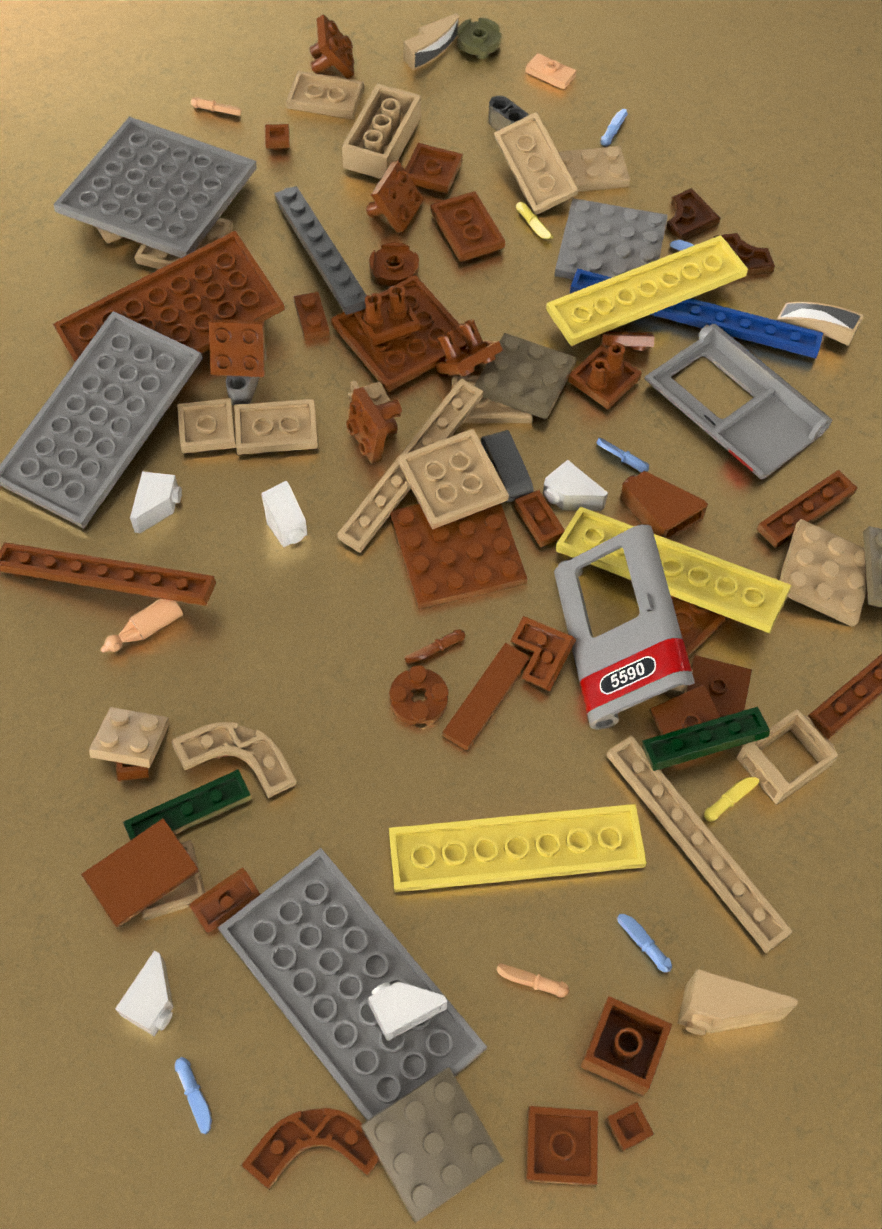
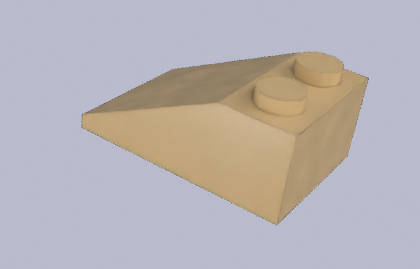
M697 969L685 986L678 1024L686 1026L685 1029L688 1032L705 1035L706 1032L714 1033L781 1021L797 1006L798 999Z

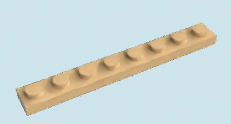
M461 378L400 456L452 437L482 399L483 391ZM398 458L337 533L338 540L359 553L362 552L390 516V513L395 510L411 489L398 463Z
M632 735L607 752L606 756L765 953L769 952L793 933L661 770H652L643 748Z

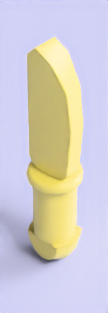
M524 202L517 203V212L526 219L527 224L531 226L534 232L542 239H553V234L537 218V215L532 213L527 204Z
M747 777L735 783L715 804L705 810V820L709 822L716 821L729 807H733L734 803L759 784V779Z

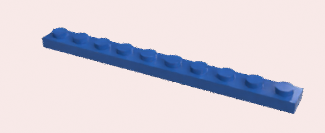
M577 268L570 287V294L612 277ZM692 298L650 314L699 328L717 324L730 336L812 358L817 357L823 337L822 332Z

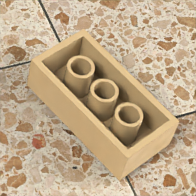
M377 84L342 145L343 168L381 179L391 162L399 160L421 119V95Z

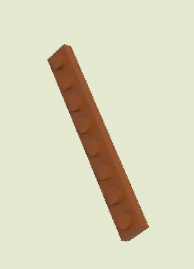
M4 542L0 549V572L204 606H207L216 585V580L212 575Z

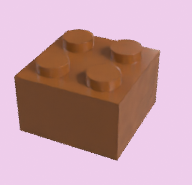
M608 996L580 1067L644 1096L650 1089L673 1024Z

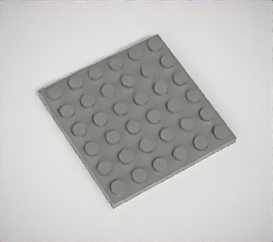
M129 117L54 203V209L59 214L182 258L194 252L255 172L257 165L255 160Z

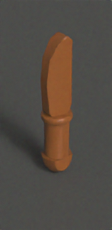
M457 629L440 639H435L434 643L405 656L406 664L420 661L438 651L443 652L444 649L462 642L465 639V632Z

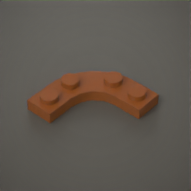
M323 1108L298 1111L280 1120L264 1135L241 1166L269 1190L298 1154L315 1146L329 1147L337 1151L366 1176H369L378 1164L379 1159L360 1127L363 1124L361 1121L340 1110Z

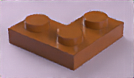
M523 616L510 640L513 645L534 653L521 678L550 692L576 639L569 634Z

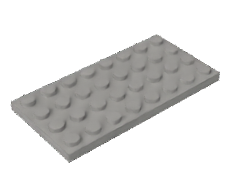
M113 311L0 464V486L85 528L203 359L201 352Z
M322 848L318 849L218 927L220 933L366 1120H369L446 1067H449L456 1077L487 1049L484 1042L447 998L446 1010L387 1042L369 1006L368 997L373 995L372 991L376 987L386 982L393 985L399 981L441 995L444 994Z

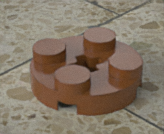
M385 243L381 245V249L376 253L375 250L371 253L369 258L370 273L377 285L392 287L414 275L417 276L419 272L418 254L410 251L409 246L404 243ZM392 262H397V265H398V266H390V265H392Z
M413 666L410 670L399 674L392 682L389 691L392 712L400 721L408 725L433 724L444 715L447 709L449 690L445 681L436 672L425 669L423 666ZM413 693H425L424 697L426 700L422 701L419 699L416 702L413 701Z

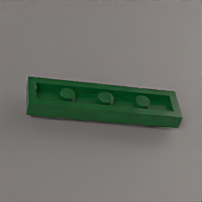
M757 706L642 740V747L652 770L656 771L767 738L770 735V729Z
M239 769L125 820L123 824L130 840L161 819L166 821L176 835L252 800V797Z

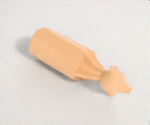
M161 598L130 617L119 635L108 636L100 651L102 653L109 651L117 652L122 648L124 642L145 640L183 616V612L176 601Z

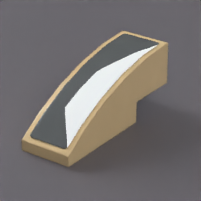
M455 13L418 28V36L404 41V61L412 70L431 62L454 42L459 27V15Z
M786 302L776 321L822 332L821 342L827 336L849 346L864 315L828 304Z

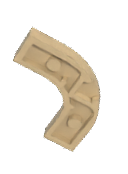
M219 218L194 251L231 233L233 229L232 221ZM141 244L135 255L137 264L161 269L180 259V257Z
M220 722L200 727L172 740V746L184 770L209 759L228 755L238 757L249 764L268 798L295 786L297 783L280 749L268 736L257 729L254 731L247 727L239 726L238 723Z

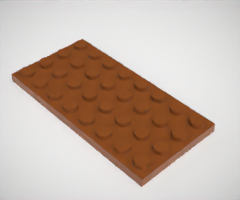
M235 230L53 323L74 362L77 361L113 311L202 354L210 350V319L265 321L284 311L285 306Z

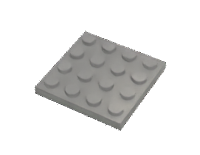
M572 198L554 276L574 279L578 268L608 277H615L658 260L668 215Z

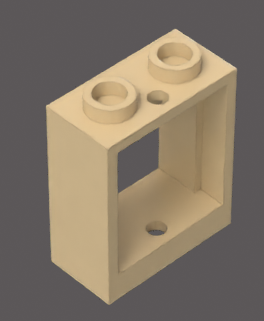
M798 709L770 727L769 737L747 743L742 747L737 756V760L749 774L759 779L760 787L776 805L831 767L838 757L834 745L828 739L823 738L815 729L812 720L803 715ZM788 731L793 733L818 762L791 782H788L761 751Z

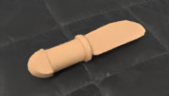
M194 97L191 100L194 108L241 115L240 108L216 103L215 100L211 101L199 97Z
M502 963L497 966V972L502 977L534 987V990L539 989L557 995L559 998L569 994L568 985L562 981L560 983L542 977L540 974L536 976L533 973Z

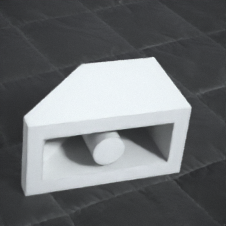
M566 460L545 478L543 488L545 498L562 510H578L581 506L591 511H602L605 508L608 495L607 491L569 460Z
M142 471L130 516L135 533L144 532L174 513L175 505L180 503L182 488L178 486L175 475Z
M287 481L262 493L267 525L283 547L291 543H298L304 536L308 535L305 517Z
M155 950L115 1008L123 1018L155 1036L158 1030L162 1031L165 1029L173 1015L171 1012L173 1002L166 964L160 953Z
M399 981L393 985H390L389 982L379 985L372 991L373 995L368 997L369 1006L387 1042L447 1009V1000L444 995Z

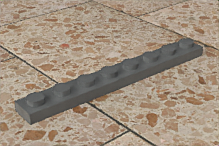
M289 187L275 192L276 203L344 313L348 315L366 309V293L298 187Z

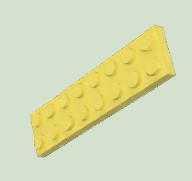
M720 235L550 301L546 305V311L572 346L743 278L747 275L748 268Z
M580 506L557 542L556 551L574 558L634 526ZM654 534L671 596L764 632H771L790 592V584ZM623 548L590 564L631 580Z
M636 804L389 828L394 892L644 868L647 864Z

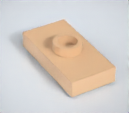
M539 53L526 65V73L563 90L576 77L575 69Z

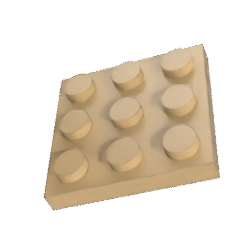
M474 429L398 456V463L432 530L508 501L509 494Z
M800 519L796 523L779 581L791 585L787 597L853 627L859 621L867 591L864 548Z

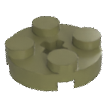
M478 18V22H471V19H468L458 27L457 47L469 54L476 55L477 58H487L490 53L496 51L501 45L500 27L490 19Z

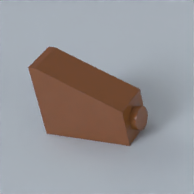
M643 471L637 476L632 475L622 484L620 500L642 525L652 526L653 534L671 539L704 518L708 506L705 500L649 472Z

